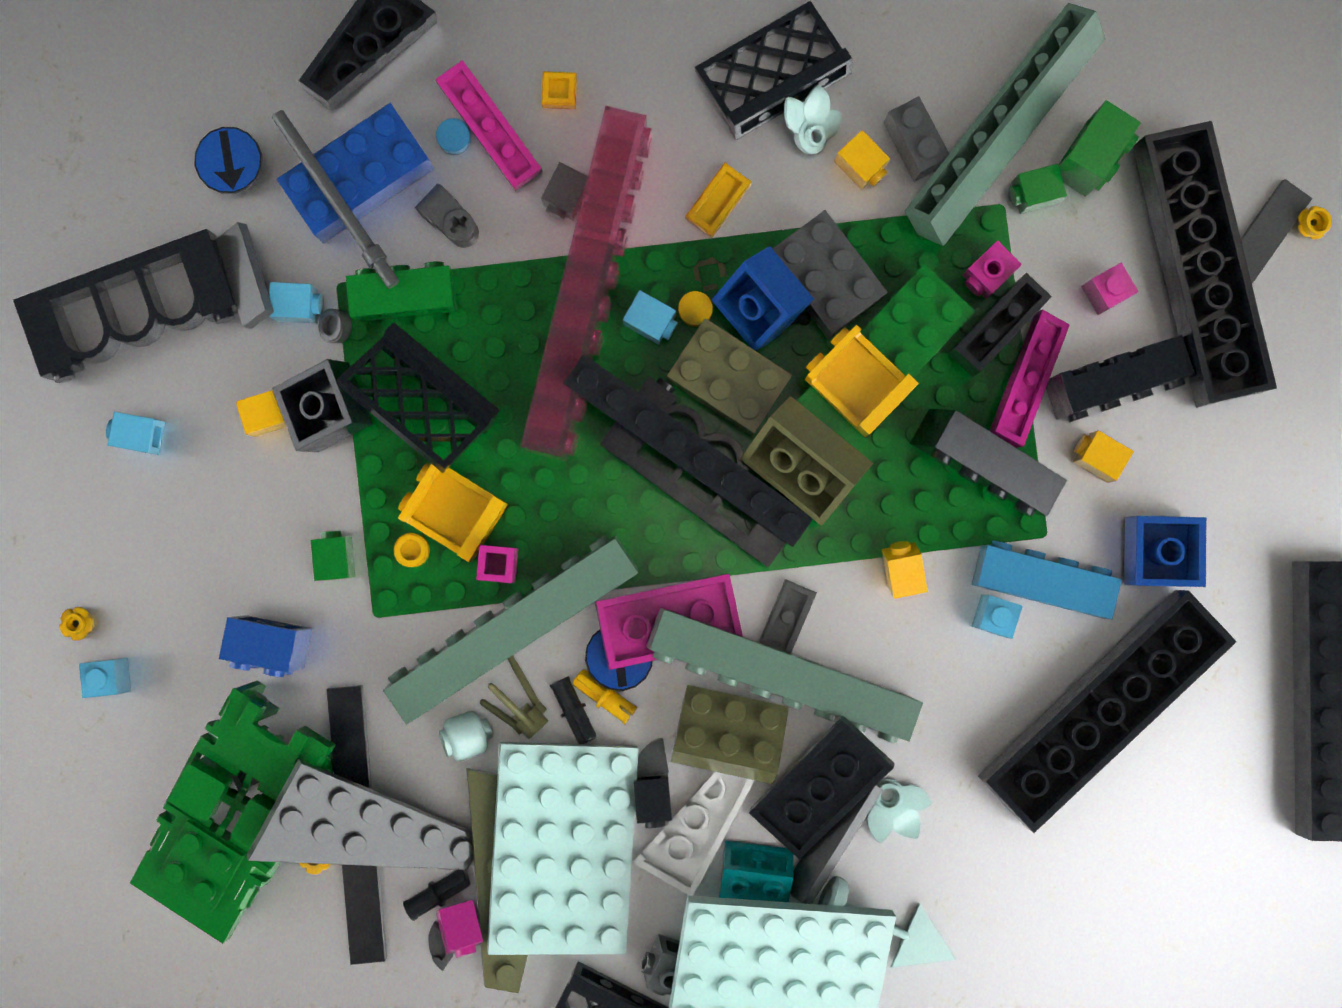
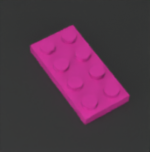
M730 574L595 602L609 670L658 660L652 657L654 651L647 648L646 645L660 607L743 637Z

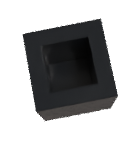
M668 774L641 777L634 780L637 824L645 823V828H659L665 826V821H672Z

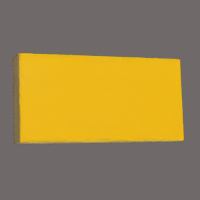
M724 163L686 214L685 219L713 238L752 185V181L727 163Z

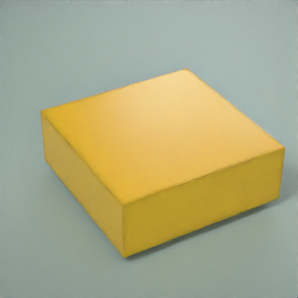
M543 71L542 108L576 109L577 73Z

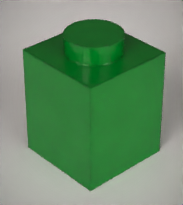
M1058 163L1018 174L1011 182L1012 186L1009 188L1011 201L1014 206L1018 205L1020 214L1057 205L1067 197Z
M341 531L320 532L321 539L311 540L314 581L355 578L352 537H342Z

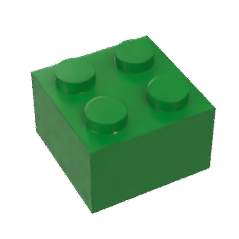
M1105 100L1086 121L1058 164L1063 183L1085 197L1093 189L1099 191L1106 182L1108 183L1120 167L1118 164L1119 160L1124 154H1128L1138 140L1139 136L1135 134V131L1141 122Z

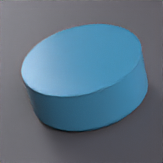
M450 118L438 126L436 139L444 152L457 155L467 150L471 143V134L463 121Z

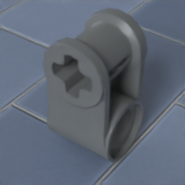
M439 183L414 207L435 229L441 231L456 246L466 248L472 246L477 241L479 230L474 219ZM460 224L462 227L466 226L467 230L462 233L455 228Z

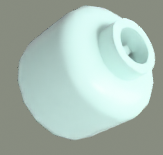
M473 711L448 718L444 722L443 730L439 731L446 756H453L459 762L485 753L488 748L487 739L493 738L488 720L486 718L480 720L479 716Z

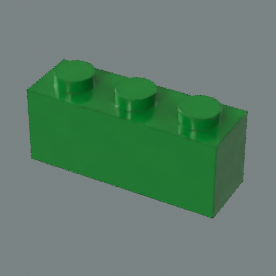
M440 261L424 263V268L410 269L409 265L391 266L390 268L399 279V283L388 289L375 269H358L355 271V275L346 276L349 317L355 322L458 312L454 272L449 265L444 266V262Z

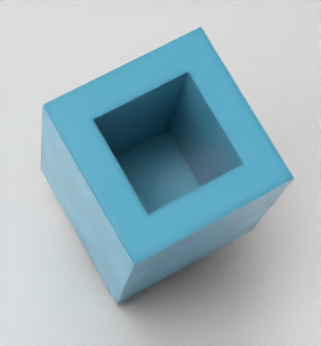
M270 282L269 297L274 312L268 317L276 322L317 323V314L321 315L323 309L322 295L318 294L319 290L311 284Z
M639 290L623 318L624 326L658 345L663 338L670 339L678 322L674 320L676 310Z
M114 412L113 419L108 421L106 427L107 445L159 455L165 422Z
M981 594L971 627L1013 639L1023 606L991 595Z
M128 658L79 664L82 698L131 692Z

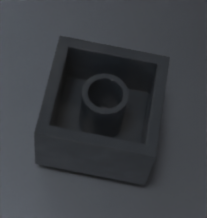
M326 359L272 388L296 451L320 452L373 425L368 410L336 385L337 379L351 367L349 362ZM353 377L350 382L359 389L356 379Z

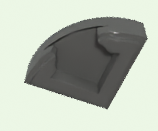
M663 738L650 742L639 754L637 778L669 773Z
M435 920L428 935L429 949L433 962L443 971L455 952L446 954L439 923Z

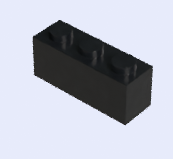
M1025 273L955 345L948 355L968 374L974 377L991 362L1052 296L1028 273Z

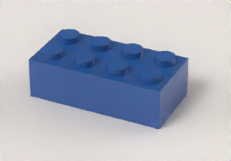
M391 103L313 154L358 220L434 170L429 158ZM302 162L276 179L314 236L323 244L346 229V226Z

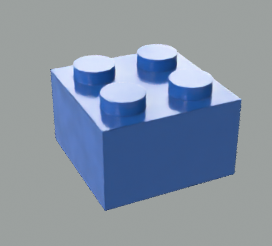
M770 246L745 260L712 298V302L756 352L778 338L814 300Z
M1125 517L1124 585L1206 587L1207 517Z
M248 615L227 617L219 659L230 661L229 667L249 671L250 668L261 667L264 668L263 674L274 677L293 675V671L305 668L313 628Z

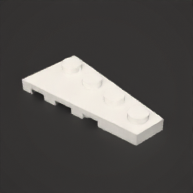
M714 772L673 817L672 821L663 828L633 861V864L689 896H694L755 780Z

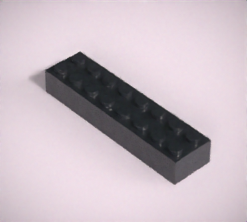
M1212 121L1145 135L1133 146L1178 336L1182 335L1195 372L1194 375L1188 377L1196 408L1277 389Z
M1342 561L1292 562L1295 834L1310 841L1342 842Z
M1175 590L980 773L978 777L1024 827L1035 833L1237 641L1189 590Z

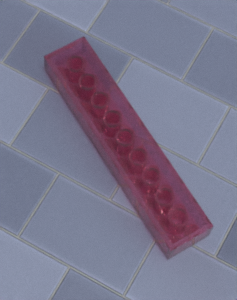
M605 106L521 443V448L528 453L567 462L568 455H575L579 436H577L574 430L577 421L583 422L587 402L565 386L563 382L583 354L592 359L593 355L599 356L603 336H601L602 331L599 329L601 322L607 323L612 303H610L608 293L609 289H616L620 273L618 269L619 263H616L618 256L624 257L628 241L626 236L627 229L624 228L626 223L632 224L636 209L633 192L634 190L640 191L644 177V162L641 160L642 157H649L652 145V128L647 127V115Z

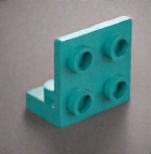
M725 840L723 875L719 898L789 902L794 878L793 853L790 850L781 847Z

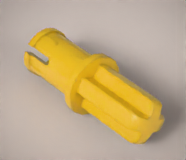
M585 669L581 670L573 681V686L595 701L598 709L603 707L622 721L624 725L630 720V715L633 716L638 708L616 691H611L598 685Z

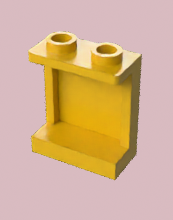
M856 325L851 331L844 327L831 341L835 347L826 356L820 352L806 366L810 373L806 376L805 380L864 437H867L919 383L910 374L905 376L860 333L862 329Z
M426 463L416 478L420 482L413 494L408 492L400 502L398 510L401 513L398 519L441 543L467 562H473L479 553V546L484 545L509 504L451 468L442 473L432 464Z

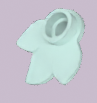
M820 85L815 86L810 91L804 103L792 97H787L784 103L786 125L795 133L794 141L796 146L806 154L821 152L826 145L827 139L835 136L840 128L841 113L838 110H830L829 95ZM811 133H813L814 141L811 138Z
M883 778L877 785L883 791L886 789L892 790L893 797L889 801H884L880 794L868 813L867 824L872 836L877 842L882 843L887 839L891 831L894 830L904 837L917 839L921 825L918 811L924 810L932 804L930 798L923 789L916 785L902 786L894 779Z

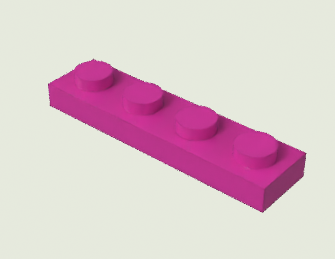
M463 60L435 79L438 86L515 191L543 172L540 165Z
M1043 309L1033 316L990 428V432L1016 448L1024 447L1070 326Z

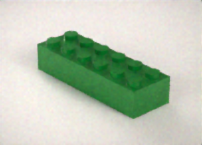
M924 264L860 333L905 376L910 374L914 378L970 318L975 310ZM812 386L797 400V402L850 445L861 435Z

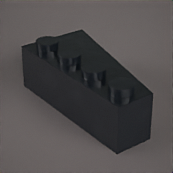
M1180 335L1139 348L1134 352L1116 355L1101 363L1097 361L1072 371L1059 373L1049 379L1046 390L1056 420L1067 417L1070 423L1088 417L1087 410L1097 406L1103 412L1121 406L1119 399L1132 396L1133 402L1154 395L1152 388L1164 385L1165 391L1186 384L1184 378L1194 375L1195 372L1183 337Z

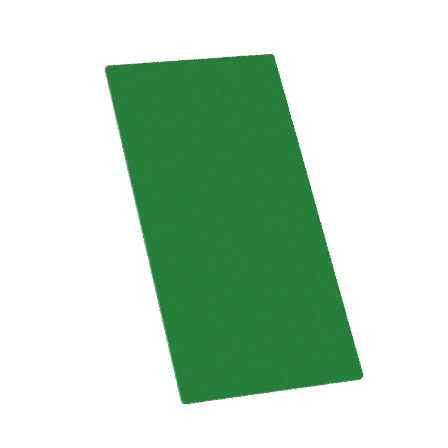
M1001 204L974 207L944 246L919 236L907 215L836 223L888 292L880 302L846 326L849 331L856 325L863 330L924 264L967 302L975 312L914 377L919 384L870 435L864 437L861 434L852 444L855 449L873 462L863 477L822 526L813 519L794 547L786 543L769 567L763 566L601 447V441L616 421L569 389L563 382L583 354L636 392L641 389L649 377L654 381H657L660 377L668 382V373L699 328L689 326L681 320L678 312L681 298L689 292L699 291L706 294L712 302V298L745 260L769 246L773 249L800 228L452 269L454 272L458 312L355 322L351 319L352 329L350 336L346 341L342 342L344 362H349L350 366L383 337L385 330L392 323H396L500 410L493 426L485 434L482 433L449 468L509 504L484 545L519 549L515 583L476 580L479 553L473 562H467L441 543L398 519L401 513L398 510L400 502L408 492L413 494L420 483L416 480L420 470L426 463L430 465L431 463L368 411L373 425L353 434L373 615L377 618L499 604L518 591L523 596L534 589L531 585L532 582L546 573H549L551 577L563 570L560 566L562 562L575 554H578L580 558L592 551L589 545L604 535H607L609 539L616 535L638 567V574L613 590L707 579L726 574L732 576L882 558L881 549L890 548L891 544L900 541L915 542L920 552L924 553L990 545L992 540L1007 543L1044 538L1047 535L1045 516L1034 514L1031 518L1018 512L1013 508L1015 503L1006 498L1003 501L986 492L987 487L978 482L973 483L958 474L957 470L935 461L930 455L910 444L929 409L956 410L990 431L1023 345L1021 330L974 377L968 374L948 353L1015 283L1013 273L994 293L985 299L982 295L976 296L965 285L966 279L962 276L997 240L1011 253L1005 207ZM713 257L717 262L725 264L727 276L720 277L718 263L698 267L701 283L695 280L693 267L699 261L708 260ZM341 282L336 288L338 308L346 311L349 315L346 282ZM717 284V289L704 291L703 286ZM639 290L676 310L674 320L678 322V325L670 339L663 338L659 345L623 325V318ZM712 302L713 310L709 321L749 346ZM811 318L810 323L807 325H801L800 323L790 325L778 338L757 351L792 374V377L753 436H750L672 385L676 389L673 392L677 397L675 405L688 406L700 415L705 426V436L712 433L730 436L741 446L744 454L769 417L790 396L797 401L811 386L805 380L806 376L810 373L806 366L820 352L826 356L835 347L831 341L837 334L828 340ZM382 350L375 356V367H394V359ZM371 375L354 376L359 389H372ZM376 375L377 389H396L395 375ZM401 376L402 389H421L420 381L414 376ZM378 397V404L383 410L398 411L397 397ZM403 397L404 411H423L421 397ZM427 398L429 411L447 412L446 403L441 398ZM683 415L671 416L697 435L696 426L690 418ZM405 419V427L412 434H425L424 419ZM429 419L431 434H449L448 420ZM454 420L455 434H470L475 429L467 420ZM1032 424L1024 447L1017 449L1038 461L1034 424ZM432 442V450L444 460L451 453L450 442ZM647 443L638 453L639 456L669 478L678 467ZM721 443L710 444L736 463L734 453L728 446ZM686 471L683 472L676 482L707 506H710L718 495ZM755 471L749 472L774 490V487ZM724 498L715 509L718 514L747 535L757 523ZM407 533H416L427 540L430 553L425 563L418 567H405L396 560L394 545L400 536Z

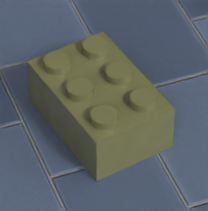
M705 318L668 373L667 381L750 436H753L792 377V374Z
M791 396L769 417L740 459L821 526L873 464V462Z
M687 685L670 762L772 784L778 774L789 707Z

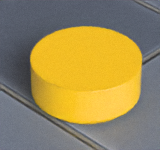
M699 291L685 294L681 298L678 307L681 320L692 327H699L705 318L709 320L713 310L710 298Z
M407 533L400 536L395 542L394 556L405 567H418L425 563L429 557V544L419 534Z

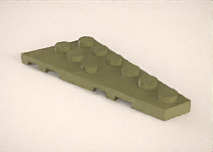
M466 768L478 920L483 942L480 944L483 982L485 988L519 993L528 955H488L487 952L497 774Z

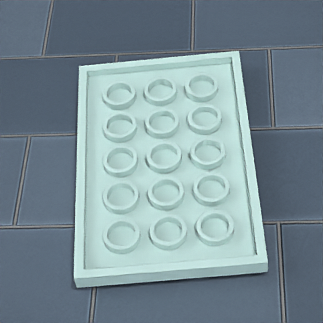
M499 742L487 940L488 955L626 954L635 815L633 781L637 780L639 749L637 746Z
M687 896L669 1008H878L896 915L890 909Z

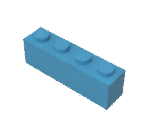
M992 540L991 546L983 545L980 547L971 585L1103 619H1113L1122 579L1111 577L1112 570L1092 566L1091 571L1078 568L1079 562L1061 557L1058 558L1057 563L1045 560V553L1025 549L1024 554L1011 551L1013 545Z

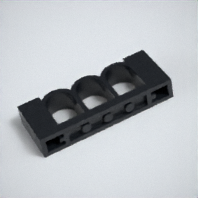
M204 229L13 299L40 377L53 380L55 383L69 381L76 377V372L85 369L83 361L93 364L105 362L114 357L120 348L121 342L135 347L149 346L161 337L165 326L186 331L195 329L205 319L211 322L215 321L216 324L226 323L235 319V314L238 311L216 242L217 236L208 229ZM183 263L193 290L194 302L186 315L181 318L170 319L164 310L152 273ZM137 279L148 308L149 317L142 331L135 335L127 336L120 327L107 290ZM92 296L102 322L103 337L96 348L91 351L82 352L76 344L63 306Z
M650 377L646 380L638 391L639 394L670 416L683 415L690 418L696 426L699 437L709 444L721 443L728 446L734 453L738 465L748 472L754 471L740 460L743 456L741 446L732 437L720 433H712L705 436V426L700 415L688 406L675 405L677 397L673 392L676 389L660 377L657 381ZM615 422L601 441V447L763 566H770L786 544L783 540L759 523L754 525L748 535L715 511L723 500L721 496L717 495L710 506H707L676 483L684 472L682 468L678 466L669 478L638 455L646 443ZM774 487V490H775L777 493H779L781 496H783V497L786 498L788 501H790L786 496H784L781 492H779V491Z

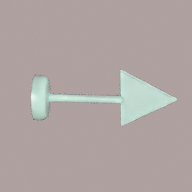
M839 876L832 877L823 889L818 905L855 907L847 903L849 886L846 880ZM918 903L906 931L894 925L893 935L902 938V941L890 966L891 968L956 960L920 903Z

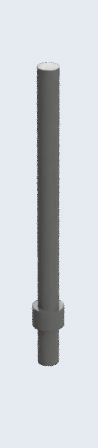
M280 110L273 114V121L363 251L361 256L369 268L374 267L388 289L397 285L399 279L386 262V254L379 244L375 245L285 112Z

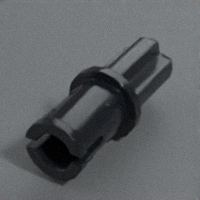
M565 677L549 685L563 711L560 715L562 718H566L578 744H586L595 739L596 732L583 708L586 704H581L570 681V677Z
M457 869L436 883L433 881L429 882L428 888L403 901L404 909L409 918L415 921L418 917L436 906H445L446 900L470 886L468 874L464 870Z

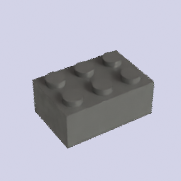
M826 210L773 248L774 252L814 298L805 310L828 340L880 302L888 293Z

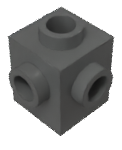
M660 934L657 935L651 951L645 953L641 963V972L644 973L647 989L658 995L665 996L667 994L671 995L680 940Z

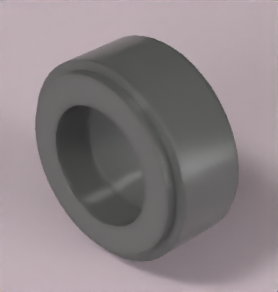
M330 308L325 310L321 314L318 323L320 336L329 343H342L346 341L352 329L348 313L341 309Z

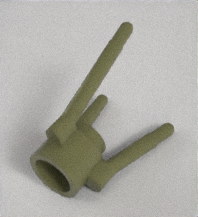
M514 656L508 658V661L533 706L531 707L526 703L521 708L517 707L493 683L488 684V689L514 714L513 718L485 699L480 700V705L510 725L519 735L523 733L530 739L548 722V719L543 715L547 709L538 700Z

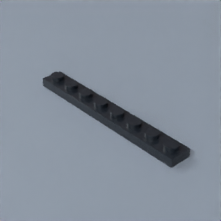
M585 354L582 355L563 382L569 389L791 547H794L813 520L800 508Z

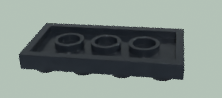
M842 716L750 808L749 814L800 860L894 768L895 763Z

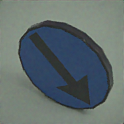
M220 127L210 131L200 140L195 151L194 166L199 178L209 189L221 194H237L247 190L257 181L262 170L263 155L259 144L248 132L237 127Z
M600 629L592 635L586 647L585 663L589 675L598 685L611 691L623 692L636 688L647 678L652 668L653 661L609 670Z

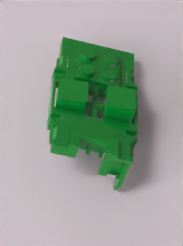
M258 680L237 688L234 687L218 714L220 718L208 722L205 726V730L208 733L200 736L163 806V809L166 811L159 814L156 819L161 825L149 844L151 848L146 851L130 881L131 885L222 944L231 938L247 908L251 907L260 890L259 888L264 887L271 881L281 863L248 861L246 855L295 764L300 759L325 770L331 760L329 756L336 745L307 726L297 729L289 743L283 740L284 736L281 734L276 736L268 731V726H260L258 722L277 714L279 707L271 703L263 695L266 686ZM243 771L247 775L239 791L234 788L232 789L230 787L233 782L232 777L238 776ZM254 778L260 782L257 790L262 792V794H256L253 798H250L246 794ZM224 802L230 808L225 819L219 825L211 817L216 814L220 804ZM236 811L241 812L242 814L232 832L226 830L234 819Z

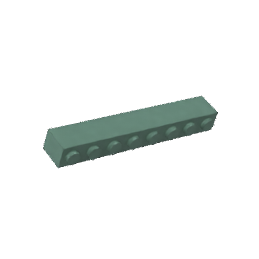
M1071 3L1064 7L905 209L906 215L919 236L942 246L946 244L1106 38L1095 10Z
M607 535L600 537L589 545L592 551L580 558L578 554L571 556L560 564L563 570L551 577L549 573L542 575L531 583L534 589L522 596L520 591L502 602L505 608L496 614L489 610L473 622L476 627L467 633L460 629L445 640L447 646L438 652L431 648L416 659L419 663L417 666L409 671L404 666L388 677L390 683L383 692L405 724H409L638 574V567L616 535L610 539Z
M661 607L646 645L647 648L654 651L652 657L660 661L672 664L675 658L686 662L685 669L703 676H705L706 670L719 674L718 681L737 687L739 682L751 685V693L768 699L771 693L782 696L783 704L799 710L802 709L803 704L815 708L814 715L829 721H833L835 716H844L860 732L865 733L867 727L879 731L878 738L897 744L898 738L910 742L923 702Z

